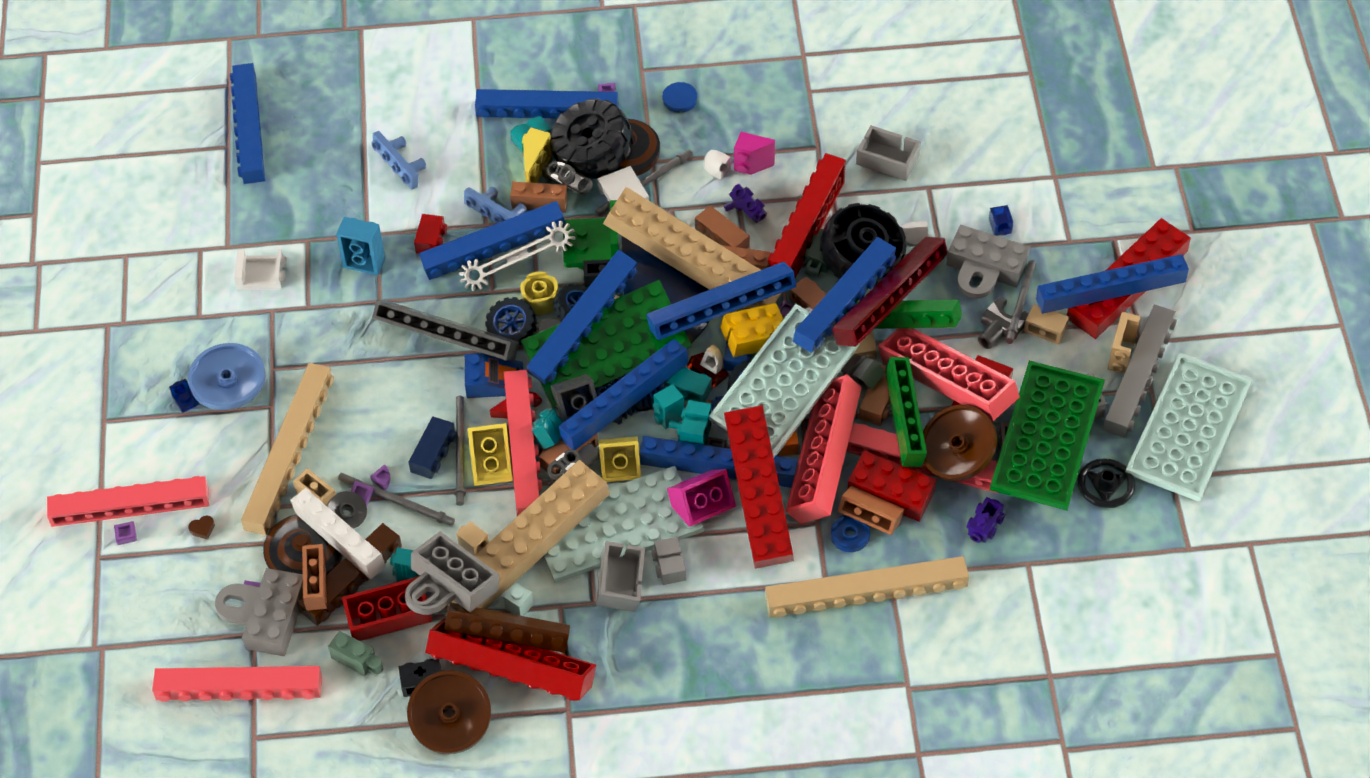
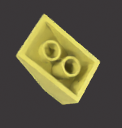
M530 127L527 134L525 133L522 138L526 182L538 183L542 176L543 167L549 164L553 157L550 147L551 135L548 132Z
M503 423L467 428L474 486L513 482L508 425Z

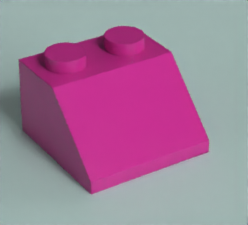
M740 132L734 146V171L752 175L774 166L775 140Z

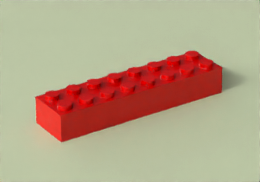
M825 153L823 159H819L816 172L811 174L810 183L808 186H805L802 199H798L796 210L789 217L788 226H784L781 239L776 241L774 253L771 252L768 257L769 267L785 262L794 271L796 279L805 261V251L811 247L813 235H817L819 229L822 228L845 183L846 159Z
M1160 218L1105 271L1180 254L1184 255L1188 252L1191 237L1163 218ZM1146 291L1071 307L1067 310V316L1071 323L1094 339H1097L1121 316L1122 312H1125Z
M763 405L725 412L724 417L754 568L794 561L793 550Z
M445 618L429 631L425 653L430 654L433 658L450 660L452 664L466 665L472 670H482L494 677L508 678L510 682H521L533 689L547 690L549 694L563 695L572 701H580L592 688L596 664L547 649L444 630Z

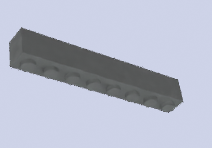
M376 300L372 316L373 319L503 360H515L520 343L386 300Z

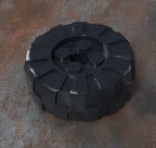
M588 99L570 106L567 111L561 113L556 119V123L550 132V147L555 160L570 165L575 169V172L590 178V180L600 178L608 173L610 174L619 168V165L629 156L631 145H633V132L626 115L616 104L608 100Z
M849 204L847 207L837 210L823 229L820 239L822 260L826 267L834 273V276L840 279L871 243L879 237L896 247V260L892 266L888 265L881 278L878 277L876 279V283L873 286L875 287L904 258L907 247L905 244L906 236L903 228L899 226L895 217L889 212H885L880 207L871 204Z

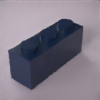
M432 416L408 461L411 473L432 479L434 474L438 473L442 458L447 456L449 445L456 438L457 432L453 422Z

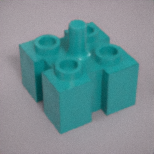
M688 400L687 406L682 409L681 418H683V421H669V428L677 429V434H679L678 441L706 445L712 425L709 420L711 404Z

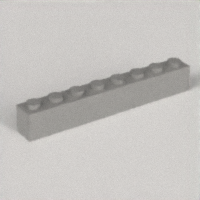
M1153 305L1106 416L1103 427L1104 431L1124 438L1128 431L1132 432L1135 424L1133 418L1134 416L1138 417L1141 409L1139 403L1140 401L1144 402L1147 391L1145 389L1146 387L1150 388L1153 381L1152 372L1156 373L1159 366L1157 360L1158 358L1162 359L1165 352L1163 346L1169 343L1171 337L1169 331L1174 330L1177 320L1174 319L1176 311Z

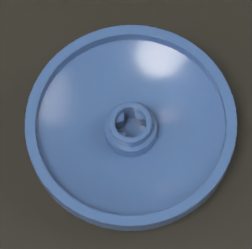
M224 343L206 349L196 357L188 373L189 387L195 399L202 405L217 410L235 409L249 403L260 393L266 378L261 357L250 347L237 343Z

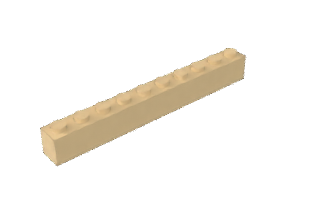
M308 363L241 518L245 531L267 535L268 530L273 527L275 513L280 510L281 499L287 494L289 480L293 479L295 466L300 463L301 452L307 446L309 433H312L314 430V421L321 413L322 402L326 401L328 388L333 385L334 376L330 367Z
M964 556L766 586L765 599L769 618H780L789 614L800 615L809 611H823L834 607L843 608L847 605H862L873 601L882 602L892 598L902 599L905 596H921L931 592L941 593L950 589L960 590L968 587L969 574Z

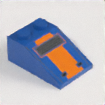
M484 353L465 354L466 397L506 396L504 372L524 370L523 362L503 360Z

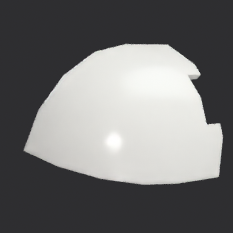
M710 150L704 158V168L709 174L721 180L730 169V156L717 150Z
M927 221L911 222L900 226L905 233V241L909 244L917 245L925 237H928Z
M714 344L706 349L700 365L717 374L723 367V354L720 349Z

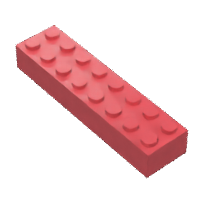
M898 328L878 345L883 363L888 364L890 357H909L913 379L962 405H970L980 409L991 421H994L1020 398L1015 380L914 328Z
M848 375L835 378L811 410L786 512L800 524L830 516L862 388Z

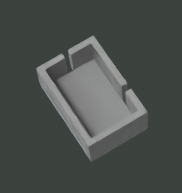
M870 125L857 149L856 164L907 181L920 156L921 142L905 137L904 150H901L902 135Z
M606 541L601 552L596 606L636 612L641 599L645 548L627 545L623 557H620L624 544Z

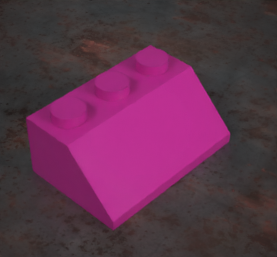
M712 469L667 488L672 508L688 526H693L736 507L726 469Z

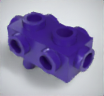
M740 184L735 185L729 193L733 201L723 205L726 212L734 208L739 212L743 210L756 223L762 221L767 216V212L763 209L765 205L758 198L755 200L752 197L754 193L747 186L743 188Z
M986 497L983 503L980 502L975 510V517L969 519L966 528H968V535L974 542L980 543L982 541L986 543L988 538L992 540L997 530L995 528L996 524H1002L1005 518V513H1003L1004 505L998 500Z

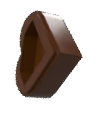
M206 515L199 520L191 521L188 528L191 535L208 540L215 524L213 518Z

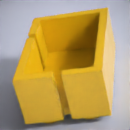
M773 303L723 315L720 329L725 340L728 341V347L734 358L759 352L784 319L777 304Z

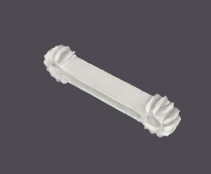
M559 221V227H557L555 222H552L553 230L548 226L546 227L551 232L550 235L481 266H478V259L474 260V266L468 260L469 268L465 265L461 266L466 272H459V275H465V278L461 279L460 282L467 281L466 289L472 284L471 289L475 291L477 284L478 288L482 290L481 282L485 285L489 284L484 280L486 276L557 245L556 252H560V246L563 247L564 251H567L565 244L572 247L573 244L569 242V239L575 240L576 238L575 236H569V234L574 232V229L567 231L570 226L569 223L562 228L563 221ZM558 231H562L565 235L562 242L555 240L554 236ZM547 239L551 240L550 244L531 253L527 251L528 248ZM503 259L507 260L506 264L487 273L484 272V268ZM472 270H477L480 273V277L476 281L470 277Z

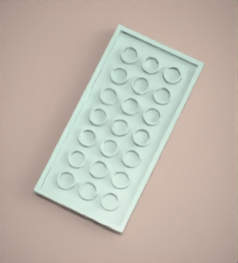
M797 304L790 310L709 415L710 421L727 431L724 417L725 412L763 405L773 458L780 452L860 345V343L856 347L836 345L833 333L831 336H826L822 346L816 348L812 353L792 342L795 329L810 313Z
M1179 353L1125 472L1132 474L1135 478L1200 502L1251 386L1252 379Z
M673 466L609 488L610 495L543 556L554 583L600 568L601 552L606 541L624 544L620 557H623L627 545L644 547L645 552L654 549V541L678 537V540H682L704 532L701 522L688 526L671 506L667 488L682 482L676 467Z

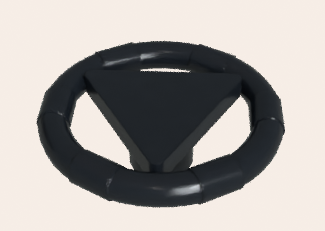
M1103 458L1090 461L1081 469L1077 485L1080 493L1088 502L1103 508H1115L1125 504L1132 497L1135 491V479L1132 474L1125 472L1127 467L1124 464L1113 459ZM1100 466H1111L1123 474H1115L1110 469H1104L1102 472L1090 470ZM1086 475L1102 500L1088 492L1085 486ZM1127 478L1126 493L1122 497L1109 501Z

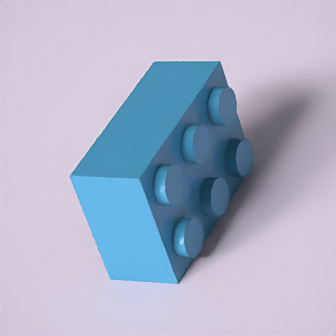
M344 217L336 233L343 268L379 275L385 261L379 224Z

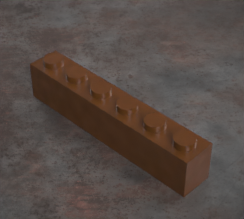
M384 523L365 539L382 554L385 564L391 555L396 552V549L402 547L400 536ZM343 559L326 575L327 609L306 611L302 598L298 602L300 613L318 626L321 622L326 621L336 608H340L343 605L341 597L356 593L359 586L368 581L369 578L348 559Z
M451 602L449 603L444 630L565 653L570 625L478 607L468 612L459 604Z

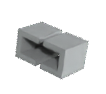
M678 537L654 541V549L651 552L653 561L658 563V566H655L657 578L662 579L663 585L686 581V568L683 556L680 555L681 548Z

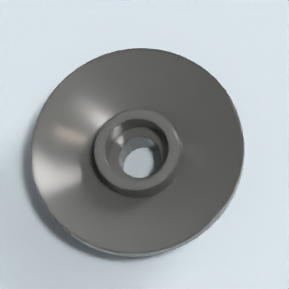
M343 491L337 493L328 504V508L353 529L360 526L367 515L365 501L354 492ZM348 510L350 514L345 515L343 511Z

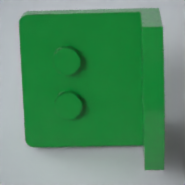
M610 200V210L617 200ZM606 218L565 220L566 224H570L567 231L574 229V232L569 234V236H575L576 238L575 240L569 239V242L573 244L572 247L565 244L567 251L563 250L564 267H578L583 270V261L611 260L619 249L618 233L603 224Z

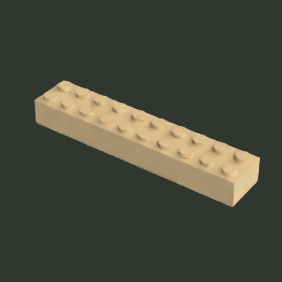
M625 187L603 223L709 290L760 271L759 268L628 187ZM780 294L741 309L745 310L776 303Z
M578 460L481 549L475 557L499 574L498 591L480 604L478 608L487 609L610 495L607 482L582 461Z

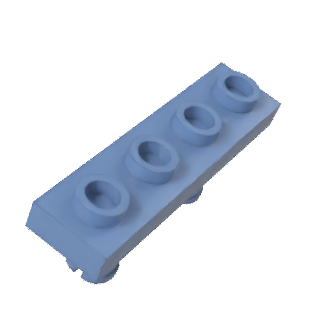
M380 131L374 132L373 149L392 167L394 173L401 177L404 184H407L411 190L417 188V172L426 169L424 159L420 158L408 163L397 151L406 147V140L403 136L388 141Z
M470 187L464 190V204L493 220L496 224L527 212V208L521 203L509 211L492 201L498 196V190L495 187H490L483 194Z

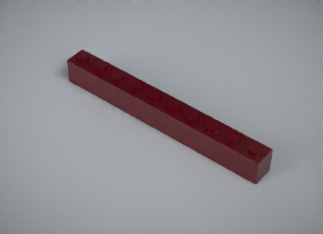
M925 237L832 328L836 345L856 347L947 256L948 251L945 238Z

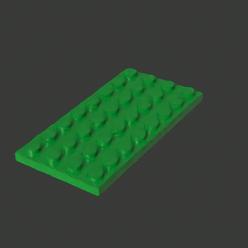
M660 280L616 298L609 309L606 307L602 312L603 317L601 320L591 326L590 334L580 340L579 348L569 354V360L565 366L558 368L552 382L548 381L546 385L540 382L552 409L557 407L551 385L588 374L593 380L595 390H597L600 386H606V383L611 384L612 380L617 381L618 377L622 379L624 374L627 375L673 339L686 349L691 348L692 345L685 331L658 340L649 329L646 314L671 305ZM559 324L521 340L530 361Z
M1029 360L1019 391L1020 398L1017 399L990 490L1068 511L1105 380Z

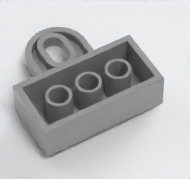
M960 225L948 250L946 265L960 269L957 286L964 295L970 298H983L993 291L997 282L1017 288L1029 260L1030 246ZM979 276L982 278L980 286L976 288L971 287L969 284L972 278Z
M439 531L411 552V569L420 576L408 585L405 601L412 611L423 615L437 613L453 600L468 612H471L498 591L499 574ZM426 592L434 594L426 601L421 602L417 600Z
M266 568L260 587L231 584L224 587L217 594L215 607L218 615L227 622L246 625L242 636L246 650L285 656L300 613L298 602L303 598V574ZM228 599L244 601L245 604L241 607L226 605L225 602Z

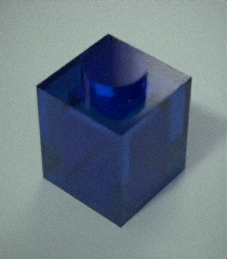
M1008 205L990 208L989 222L995 236L1011 234L1013 219Z

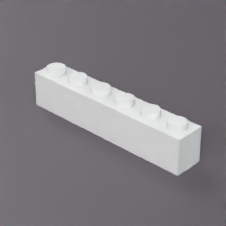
M307 488L291 499L296 515L370 580L386 568L382 554Z

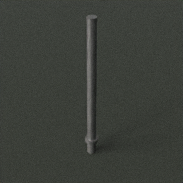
M689 149L682 154H677L675 159L640 180V183L644 187L675 166L685 163L686 159L693 156L692 151ZM609 201L595 209L598 216L610 209Z
M1030 260L1028 263L1011 324L1006 330V343L1012 344L1018 334L1017 327L1036 266L1034 260Z
M457 396L456 488L454 489V495L456 496V505L462 506L464 505V496L466 495V489L464 488V397Z
M340 473L338 476V480L353 485L356 480L373 487L374 491L372 494L436 519L440 524L443 522L453 526L455 519L447 516L445 512H437L344 473Z

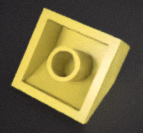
M637 436L599 440L602 479L606 482L634 480L641 477Z

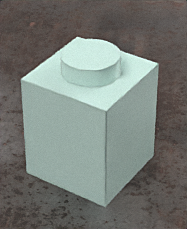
M515 583L504 595L505 609L515 615L524 616L534 605L532 592Z

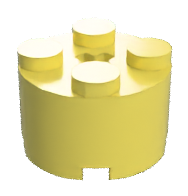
M542 271L527 275L520 285L521 298L531 306L535 315L554 312L553 301L558 294V283L555 277H551Z

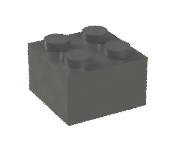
M588 374L551 385L558 414L563 423L597 398L593 380Z

